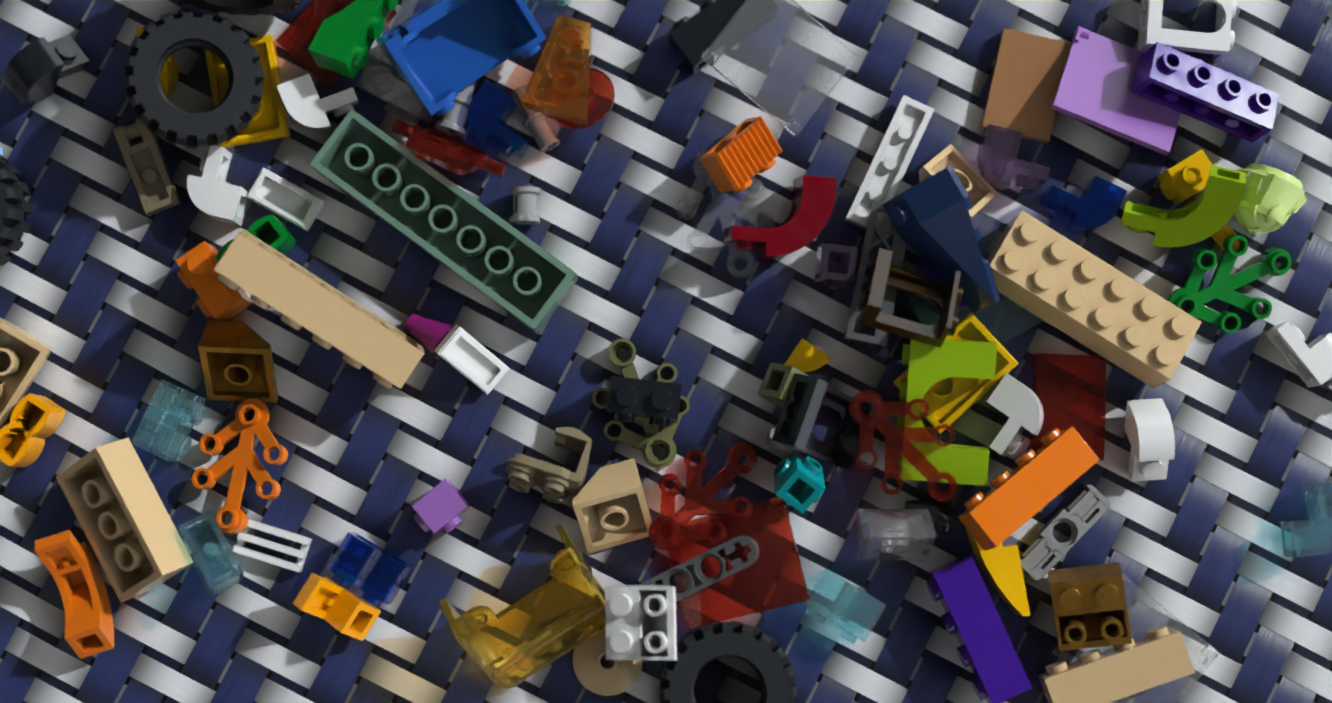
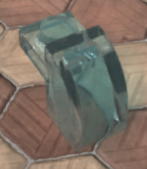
M1331 483L1304 484L1308 519L1280 521L1284 556L1305 557L1332 552Z

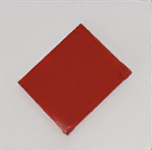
M780 497L677 524L673 523L662 526V535L672 568L741 535L753 538L760 550L758 559L751 566L680 600L687 629L810 600L789 519L787 503ZM738 542L736 543L738 549L729 555H725L724 548L720 550L727 559L729 570L733 569V566L729 563L732 560L742 557L745 561H748L747 554L751 552L749 545L742 546ZM707 557L702 562V570L705 575L715 577L720 572V563L714 557ZM682 572L674 573L678 592L686 591L689 587L688 577Z

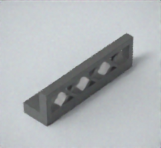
M872 201L844 339L868 343V347L882 349L887 346L888 332L871 328L870 335L854 332L856 318L860 316L861 310L858 312L859 302L863 303L864 298L862 293L863 283L867 282L868 276L865 277L866 267L870 269L872 264L868 258L870 249L881 243L885 250L893 252L890 266L902 269L907 243L898 234L892 223L890 232L884 236L875 225L877 212L886 213L882 203ZM874 232L878 240L871 244ZM886 287L880 312L893 315L897 290Z

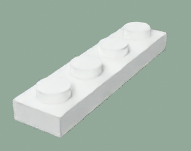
M905 95L902 96L845 218L846 221L866 230L871 202L884 204L894 198L935 109ZM877 212L875 225L878 229L886 213Z

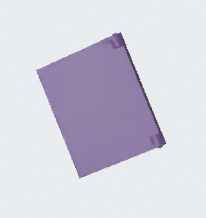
M1077 27L1074 31L1070 50L1051 109L1166 156L1170 153L1181 114L1178 111L1131 92L1138 60L1143 52L1083 27Z

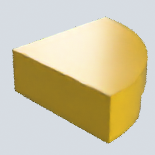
M802 338L784 365L794 366L803 373H809L824 366L831 357Z

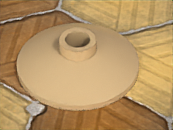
M605 625L596 626L587 631L576 644L573 653L574 672L580 683L595 694L612 696L623 693L633 686L639 678L643 660H614L612 667H604L601 664V658L606 655Z

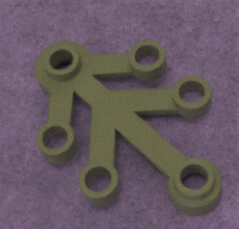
M623 338L613 341L608 349L610 361L615 366L621 368L624 377L639 379L633 363L636 358L634 344ZM619 348L628 349L629 356L627 359L620 360L616 357V351ZM671 363L660 365L657 369L656 381L673 383L678 375L676 367ZM669 367L673 370L674 376L672 379L664 380L661 377L660 372L663 368ZM603 387L598 388L592 394V402L597 408L606 409L608 402L604 405L598 404L596 402V395L600 392H605L609 395V390ZM682 395L680 396V400L686 403L685 411L678 413L677 422L670 421V427H662L661 431H659L658 426L649 425L648 418L635 417V421L642 423L646 437L625 429L620 421L611 420L605 425L604 434L610 441H622L642 450L643 458L650 466L665 468L676 457L677 448L672 438L682 416L689 412V400ZM613 424L621 427V434L618 437H611L608 434V428ZM657 444H661L666 448V454L661 458L654 456L652 452L653 447Z

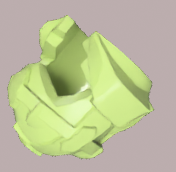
M1257 163L1248 164L1246 168L1236 169V171L1247 173L1241 201L1233 216L1236 217L1238 223L1243 227L1242 230L1247 233L1257 235V233L1263 234L1278 230L1287 222L1292 213H1296L1307 202L1301 181L1286 172Z

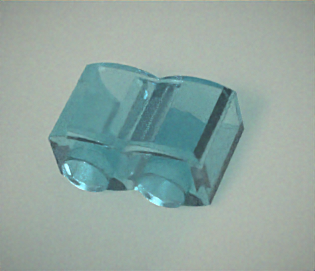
M827 568L822 570L802 603L809 607L805 614L823 625L827 619L839 626L836 633L853 644L857 638L863 642L866 641L887 606Z

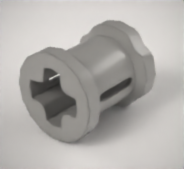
M533 186L510 187V194L513 195V216H510V223L516 225L540 224V218L537 216V196L541 194V189Z

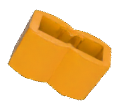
M32 393L24 396L14 407L10 423L0 429V461L9 467L26 468L33 464L43 451L45 439L55 433L64 419L65 409L46 396Z

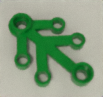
M1232 234L1224 240V251L1209 286L1199 290L1205 271H1209L1216 266L1217 256L1211 250L1199 249L1193 254V265L1184 287L1173 291L1167 301L1180 309L1183 301L1188 299L1189 307L1185 312L1195 318L1197 317L1217 325L1220 331L1226 333H1235L1239 330L1241 326L1240 317L1228 311L1217 312L1203 304L1218 299L1246 310L1252 317L1265 319L1272 311V305L1269 300L1261 297L1251 298L1234 290L1268 274L1281 276L1291 267V256L1286 250L1270 247L1261 253L1258 263L1230 275L1237 257L1242 256L1248 250L1247 239L1244 236ZM1238 239L1240 246L1238 250L1233 251L1232 243ZM1207 254L1209 260L1206 265L1202 266L1200 262L1201 257ZM1281 257V265L1279 268H1276L1275 260ZM1262 302L1263 310L1257 314L1256 306ZM1231 316L1232 325L1226 328L1224 325L1225 320Z

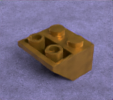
M1119 562L1055 569L1048 572L1059 651L1132 644L1124 580Z

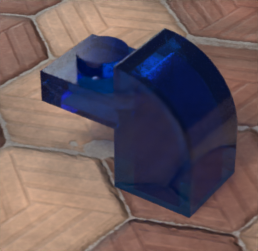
M487 79L470 102L468 108L470 130L476 142L485 151L494 140L496 142L493 146L509 158L514 154L522 159L529 149L527 141L504 126L517 108L515 99Z
M1094 176L1087 182L1080 198L1052 185L1044 192L1039 204L1047 207L1046 211L1054 217L1060 219L1070 218L1064 231L1073 234H1086L1097 230L1115 216L1127 190L1098 176Z

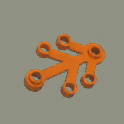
M255 398L246 399L241 402L236 409L235 420L215 435L208 433L201 437L199 441L200 450L207 455L216 456L222 452L226 443L240 434L239 443L236 448L208 469H196L191 478L192 484L196 488L210 490L219 478L233 469L226 504L216 515V525L219 530L233 535L241 533L248 524V515L241 508L248 470L257 483L256 493L260 498L274 500L281 491L280 484L271 478L253 450L255 437L257 436L265 448L263 457L267 463L279 466L284 464L288 458L287 449L277 442L267 426L270 420V412L267 405ZM254 410V418L248 421L247 416L249 412ZM214 439V448L212 450H208V443L210 442V440ZM278 448L280 455L276 460H273L272 452ZM206 473L208 480L202 485L200 479ZM271 483L272 491L266 495L264 488L267 484ZM228 513H231L232 521L226 525V516Z

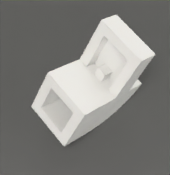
M309 73L277 85L288 113L296 122L309 129L325 130L332 128L327 117L328 114L333 113L335 118L346 115L351 109L354 110V104L359 103L353 87L320 99Z
M210 146L208 153H204L201 159L200 172L202 177L189 174L187 176L188 194L195 206L213 219L242 226L249 200L246 198L248 191L243 187L225 183L232 154L224 147Z
M1006 373L986 401L1009 417L989 446L1003 456H1006L1008 452L1014 454L1019 449L1025 439V436L1022 435L1025 429L1038 436L1044 420L1043 407L1038 396L1029 387Z
M1163 399L1127 400L1124 430L1131 444L1128 468L1131 481L1167 479L1169 460H1174L1175 438L1172 420Z

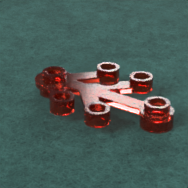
M869 390L861 391L852 398L849 411L853 420L860 424V451L856 455V462L861 468L871 469L878 462V453L873 448L874 426L885 436V476L881 481V487L886 494L895 495L903 487V479L899 475V455L901 453L929 482L928 492L932 498L937 501H948L955 495L957 490L956 478L949 472H939L911 443L935 442L940 446H947L954 439V429L948 424H939L935 428L896 427L886 417L909 415L914 420H922L929 413V404L926 400L915 398L911 402L883 401L878 393ZM868 401L874 405V412L872 414L863 413L861 409L863 402ZM914 403L924 405L925 413L918 416L912 412V405ZM939 429H947L950 432V439L947 441L939 440L937 437ZM863 452H870L874 457L873 463H863L861 454ZM890 477L896 478L899 483L898 488L895 490H891L886 486V480ZM939 479H946L949 482L950 488L947 491L938 490L936 482Z
M740 442L731 446L727 453L728 464L702 489L701 474L707 466V458L697 449L687 452L684 458V463L687 466L685 505L676 513L675 496L681 492L682 483L676 475L671 473L661 477L659 481V488L662 491L660 516L651 523L649 528V538L657 548L671 550L677 547L682 540H708L714 545H720L725 542L728 532L723 524L718 521H712L706 526L686 525L695 515H734L738 520H747L751 517L753 506L745 497L739 496L733 500H712L739 473H748L755 468L758 460L757 454L749 444ZM742 456H749L747 464L739 465L738 462ZM694 457H701V462L697 466H691V460ZM674 480L676 482L675 487L672 490H666L667 482ZM739 504H747L745 512L736 513V508ZM667 528H672V535L669 538H663V531ZM714 528H721L720 536L711 538V531Z

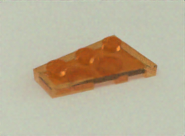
M558 15L521 100L523 108L587 126L592 43L591 23Z

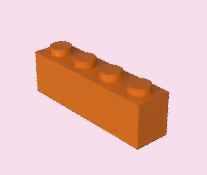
M1073 426L1063 431H1060L1058 428L1050 431L1040 440L1044 444L1036 452L1033 449L1025 452L1015 461L1018 465L1016 469L1010 474L1007 470L1003 471L990 481V485L993 488L985 495L978 492L963 504L967 510L959 515L958 518L984 551L999 546L1100 460Z

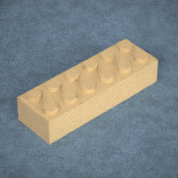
M1023 210L1008 223L987 259L999 293L1153 389L1171 380L1202 323Z
M242 229L237 234L214 269L220 273L218 280L233 290H237L239 286L252 294L249 299L265 310H268L270 306L282 313L280 319L296 330L303 326L312 332L313 336L311 339L328 350L334 346L343 352V360L357 369H361L364 365L373 371L374 375L372 378L389 389L393 385L401 389L425 354L421 343L245 229Z

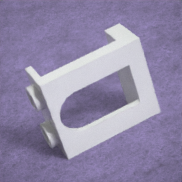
M1141 0L1137 50L1145 53L1158 42L1172 46L1178 51L1214 54L1213 61L1218 62L1234 46L1235 32L1231 30V18L1235 16L1237 0H1202L1217 4L1215 32L1212 33L1161 28L1163 0Z

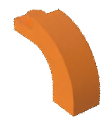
M70 530L35 540L34 551L54 578L62 598L65 612V640L80 659L114 649V623L110 601L98 564L86 542L78 543Z

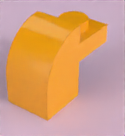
M311 573L292 603L300 610L324 619L340 633L361 641L364 640L381 613V610L342 583L328 576L324 578L314 573Z

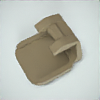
M556 427L555 435L562 438H556L554 445L582 454L576 473L561 466L515 453V456L508 457L505 463L506 473L510 481L509 487L522 493H528L530 488L534 486L539 487L543 491L542 497L545 500L561 504L563 499L568 498V495L576 496L585 484L591 452V438L574 427Z

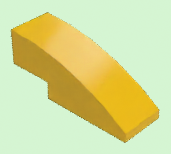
M966 528L975 557L987 580L1000 598L1016 615L1023 617L1031 616L1018 545H1003L1002 542L999 546L984 551Z

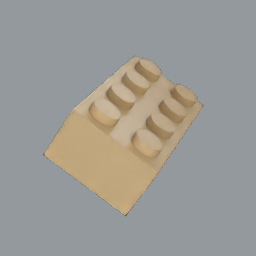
M129 438L96 447L56 477L121 603L153 590L194 563Z

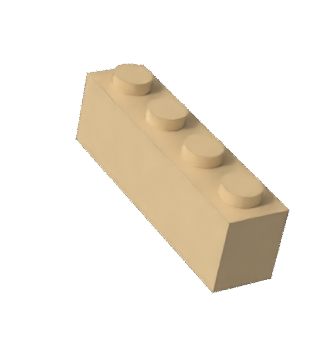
M1166 625L1146 631L1147 637L1136 641L1131 637L1132 644L1113 645V649L1101 653L1099 649L1089 650L1079 655L1080 660L1067 664L1066 661L1049 664L1045 667L1047 672L1038 674L1048 703H1110L1195 673L1181 632L1172 628L1168 629Z

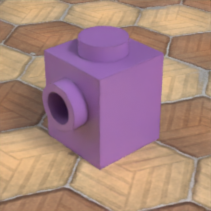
M444 479L412 505L417 512L413 518L425 532L431 529L433 533H440L443 530L448 534L463 521L459 516L471 506L451 481Z

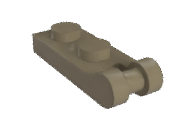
M138 118L136 123L129 126L122 124L114 127V135L145 214L151 216L181 204L182 202L155 135ZM141 136L143 142L133 146L132 139Z

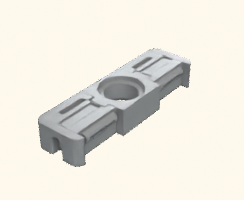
M1083 485L1082 487L1085 490L1066 508L1067 510L1060 509L1037 533L1039 537L1021 555V567L1026 571V575L1030 579L1041 580L1110 508L1109 500L1093 485ZM1059 522L1066 523L1071 529L1070 538L1063 543L1058 542L1053 537V528Z

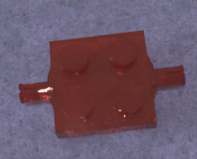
M396 119L393 125L392 132L408 138L405 146L415 150L414 155L420 159L433 162L434 159L447 163L446 169L460 175H466V172L472 173L476 170H485L501 178L505 172L507 164L489 158L491 153L429 127L424 129L420 126L415 127L400 119Z

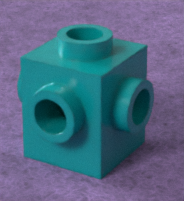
M795 451L789 459H782L773 472L775 495L783 503L794 507L802 514L812 503L819 500L825 490L823 468L811 456L803 457Z

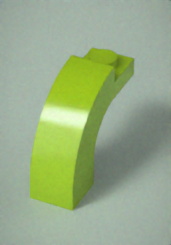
M1211 165L1205 188L1193 203L1180 209L1167 210L1127 201L1121 225H1126L1129 230L1137 233L1155 232L1152 245L1158 247H1182L1203 241L1223 228L1234 215L1244 192L1247 173Z

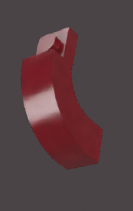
M802 175L794 179L791 210L781 225L775 228L732 225L724 229V243L734 244L735 250L753 251L756 245V259H772L803 248L821 233L831 216L836 197L837 178Z

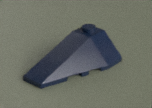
M952 165L882 204L898 234L944 282L949 283L956 270L961 272L959 286L964 288L962 300L973 312L979 311L1000 300L989 261L982 257L977 241L982 239L980 230L973 227L968 210L973 208L970 197Z

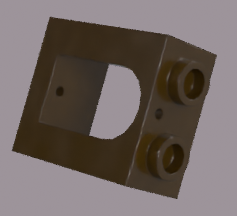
M879 248L869 269L858 324L941 348L946 337L954 335L958 325L959 316L954 315L955 307L958 308L964 288L959 286L961 272L956 270L949 283L890 266L893 252ZM886 287L932 301L940 311V320L935 324L926 325L880 312Z

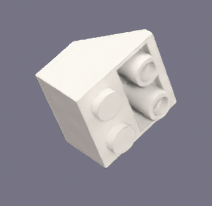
M615 585L605 587L606 660H677L676 586Z

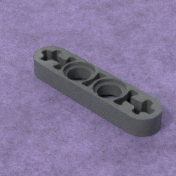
M737 536L639 585H661L658 580L662 579L664 586H672L671 578L673 574L682 572L689 579V587L684 592L676 591L677 602L751 566L759 557V546L750 536ZM740 542L742 546L749 545L751 552L747 554L748 561H745L742 557L732 560L729 563L733 566V569L729 570L727 559L720 550L724 548L725 555H729L738 549L736 543ZM707 557H714L720 563V572L715 577L705 575L702 570V562Z

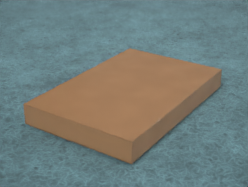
M1004 28L1000 36L980 129L1047 144L1050 141L1056 110L1051 109L1071 43Z

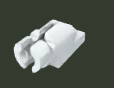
M1288 321L1275 325L1265 333L1308 388L1321 386L1327 381L1328 384L1326 386L1332 391V333L1320 335L1307 345L1304 342L1306 339L1302 331L1297 326L1290 325Z

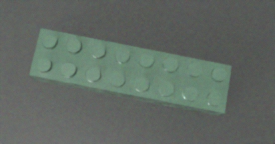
M353 109L349 111L309 163L317 173L536 334H538L578 280L576 272Z

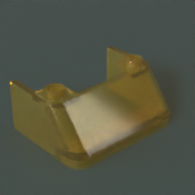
M562 524L556 526L555 529L566 548L559 551L550 563V569L555 577L500 613L495 614L487 606H476L460 616L446 598L439 601L458 643L498 688L508 689L517 686L605 629V589Z

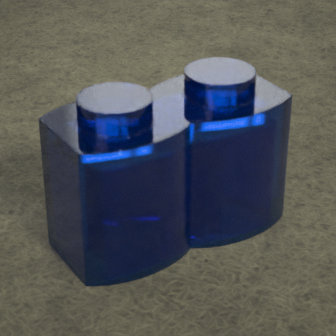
M348 532L327 570L334 574L331 578L334 582L347 589H350L352 585L356 586L364 592L361 596L363 599L380 607L382 603L386 605L392 604L413 566L355 532Z

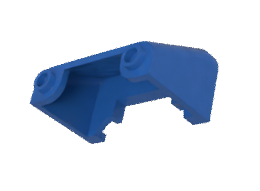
M434 0L384 33L376 42L426 112L431 116L435 113L437 116H441L455 107L453 100L457 97L456 93L512 56L521 55L523 59L534 55L541 49L539 43L547 38L524 0Z

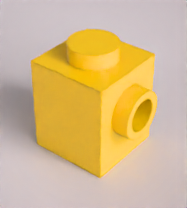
M1203 149L1158 176L1161 182L1159 185L1162 193L1168 200H1173L1175 205L1205 188L1209 171L1213 164Z

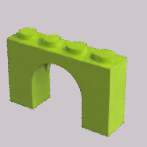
M911 339L910 344H903L902 365H909L908 379H901L899 400H906L905 414H898L897 435H904L903 449H896L894 470H901L902 480L987 486L989 448L985 446L949 444L936 439L923 425L920 416V406L929 388L943 379L963 377L995 380L996 342L945 339L941 348Z

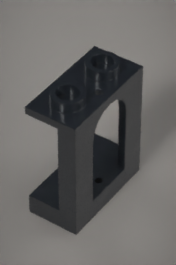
M795 373L772 440L830 465L854 471L872 421L876 404L855 399L827 386L828 382L819 378ZM821 404L836 411L840 421L836 436L828 442H822L810 437Z

